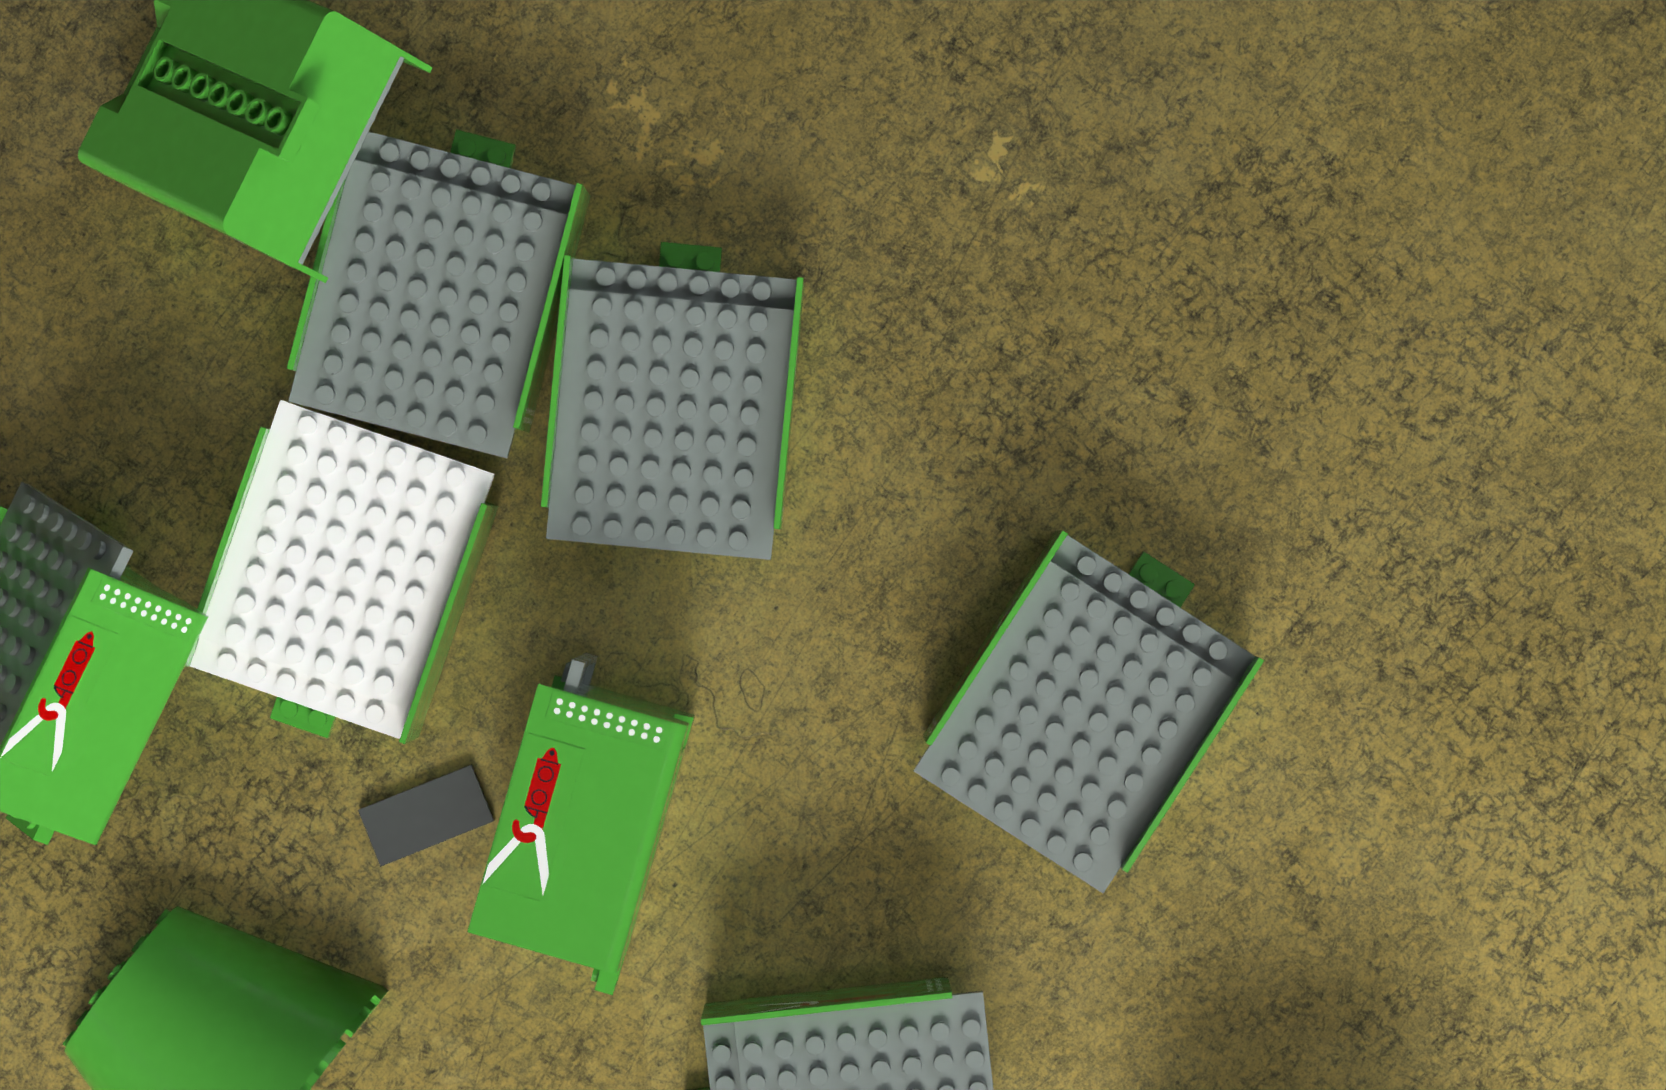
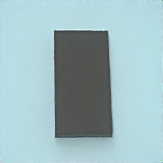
M472 764L358 810L380 867L495 821Z

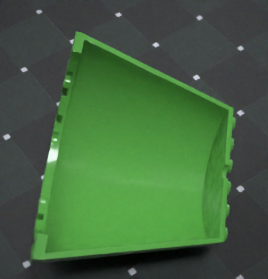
M177 906L171 912L165 909L155 922L157 927L150 934L147 933L145 936H142L131 950L134 954L121 964H117L107 977L111 982L102 989L99 988L88 1002L91 1008L89 1010L86 1009L75 1023L78 1028L76 1031L73 1030L62 1045L65 1046V1054L92 1090H310L328 1065L346 1045L341 1040V1037L344 1034L352 1037L389 990L372 981Z

